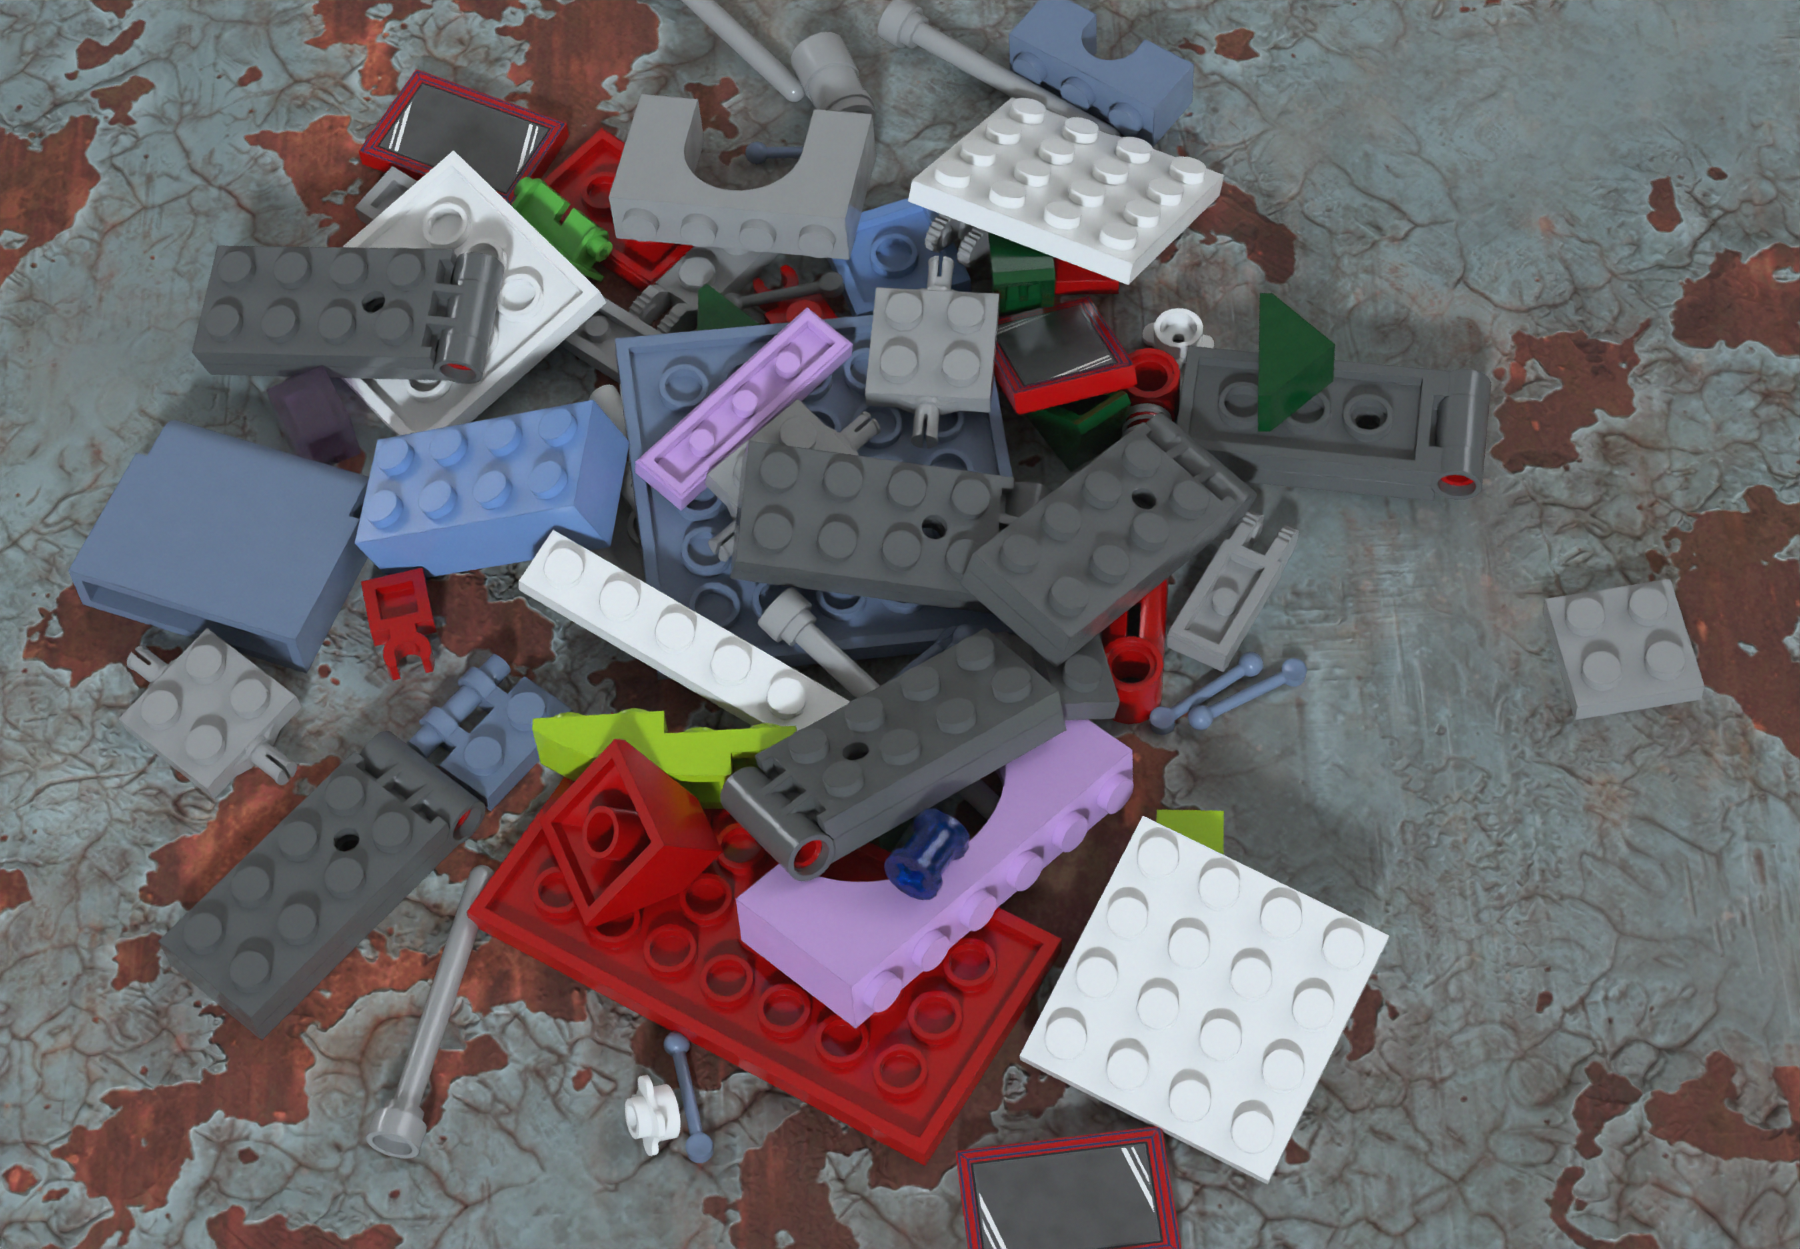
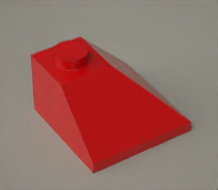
M614 739L539 819L585 926H599L683 892L722 853V849L698 798L622 739Z

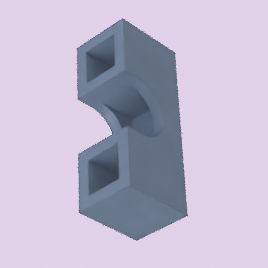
M1039 0L1009 33L1010 70L1079 109L1107 122L1121 134L1143 139L1154 147L1193 102L1194 64L1146 39L1143 40L1134 52L1124 58L1117 60L1097 58L1094 56L1097 53V14L1070 0Z

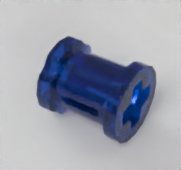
M925 809L918 814L914 820V833L902 849H896L891 852L884 864L886 875L891 883L901 892L919 900H930L936 897L943 885L942 875L953 860H959L964 857L969 850L968 842L970 836L965 827L953 816L944 814L937 809Z

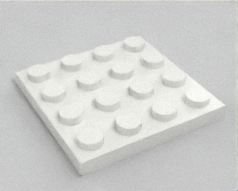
M1012 97L912 179L908 202L1129 285L1219 197L1224 175L1206 169L1205 164L1197 159L1174 157L1152 149L1151 144L1143 139L1136 137L1122 138L1117 135L1107 134L1099 131L1098 125L1091 120L1080 117L1067 118L1046 110V107L1041 102L1034 99H1016Z
M453 150L343 247L453 249L457 257L463 253L477 252L490 255L501 261L505 269L483 377L479 382L472 384L445 380L341 379L397 436L470 423L605 305L606 301L601 292Z
M1142 816L1020 1054V1060L1152 1127L1157 1126L1161 1128L1162 1132L1268 1185L1388 942L1389 935Z

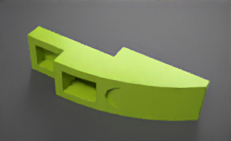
M638 708L626 709L617 714L600 715L564 712L549 718H533L532 723L540 763L562 776L575 781L614 739H622L698 798L702 809H724L721 804L720 795L727 779L742 768H759L755 757L756 754L797 731L796 726L760 723L746 729L714 730L707 727H694L684 732L668 733L664 711L649 712Z

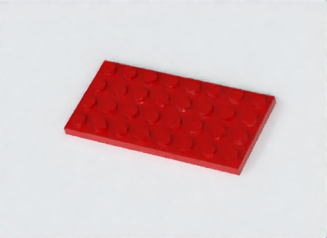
M564 777L466 912L468 918L485 933L670 1031L681 1033L692 1043L926 1166L1062 952V939L998 907L984 927L967 933L948 950L946 956L937 967L931 971L920 973L900 991L897 999L889 1008L879 1013L875 1012L855 1029L741 941L736 898L779 863L725 809H703L722 849V853L683 892L599 926H585L539 822L543 814L575 782ZM868 842L831 863L820 877L839 881L873 882L906 876L924 869Z

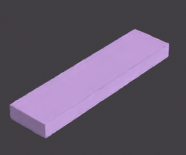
M807 307L635 461V473L682 511L707 488L705 485L707 473L797 399L800 401L805 399L852 356L853 344Z

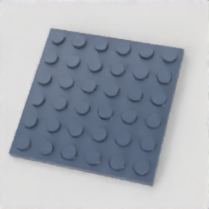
M873 315L822 319L853 344L852 356L801 402L820 421L837 432H841L859 417L863 411L870 413V421L875 418L880 425L881 432L857 450L859 456L1013 477L995 376L993 377L991 412L957 411L946 415H939L937 446L927 449V427H925L923 448H919L911 443L914 414L897 407L866 406L865 388ZM790 322L615 338V355L626 438L630 442L628 455L645 583L790 667L818 664L797 643L789 646L784 640L776 642L758 626V621L765 610L780 594L790 587L730 579L732 556L726 562H723L718 558L719 552L714 554L711 551L708 541L733 522L727 506L707 487L680 511L635 473V461ZM922 529L927 537L940 539V535L934 529ZM793 587L812 604L810 612L817 618L814 625L852 660L923 653L936 642L937 638L946 629L954 625L956 627L963 624L972 625L977 632L987 628L991 633L1008 631L1009 634H1015L995 614ZM656 670L658 680L671 679Z

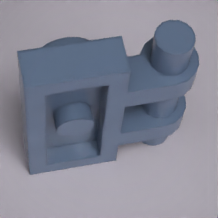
M492 654L479 669L471 667L458 680L459 689L441 708L432 707L419 720L421 728L407 742V745L426 759L439 746L450 752L439 764L440 770L483 802L489 811H492L540 760L532 730L533 718H549L560 713L573 712L572 708L525 676L508 694L497 687L511 672V668L504 659L496 654ZM479 706L489 714L468 733L459 725Z

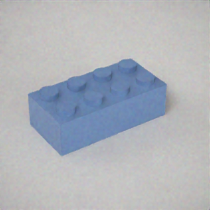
M594 400L377 440L355 544L386 576L423 568L425 578L533 560L553 530L589 551L611 547L630 442Z

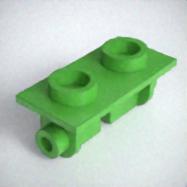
M525 177L521 179L514 189V195L517 198L511 206L581 274L602 281L604 276L592 266L595 261L601 262L606 259L612 251L613 244L608 240V232L575 208L572 209L563 224L559 223L571 203L540 178L531 179L530 177Z

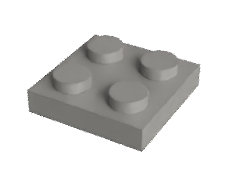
M1671 579L1545 599L1543 615L1574 720L1702 699L1705 685Z

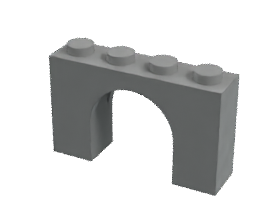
M640 94L609 194L616 238L641 242L652 241L693 245L696 247H716L759 253L770 252L814 258L850 260L876 159L872 114L814 109L802 154L797 164L788 174L764 187L740 191L726 190L711 186L694 175L704 143L698 99Z

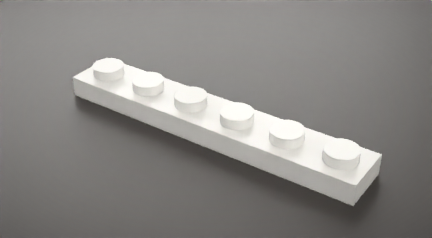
M555 530L551 532L519 580V590L752 726L760 723H772L779 726H796L798 731L850 702Z

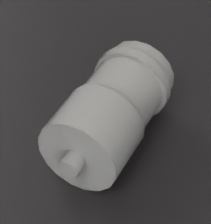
M820 32L801 41L792 53L791 65L806 96L813 102L815 109L872 114L874 124L876 120L874 101L870 94L864 90L859 79V70L841 36L833 32Z

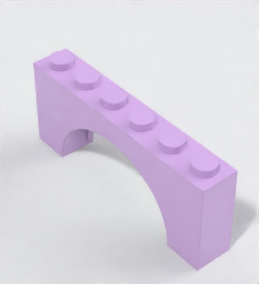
M1065 720L1066 731L995 770L1003 785L1000 800L982 829L954 854L924 870L898 878L873 882L839 881L820 876L809 881H798L778 864L736 898L741 941L856 1029L875 1012L879 1013L889 1008L897 999L900 991L920 973L931 971L937 967L946 956L948 950L967 933L984 927L1001 904L1015 892L1028 889L1037 880L1042 869L1062 852L1074 850L1082 842L1087 831L1108 813L1114 814L1125 806L1134 788L1132 749L1090 720Z

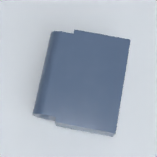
M171 420L163 427L147 456L135 453L68 572L83 605L193 639H197L208 628L239 653L307 673L368 558L355 544L369 476L182 421Z

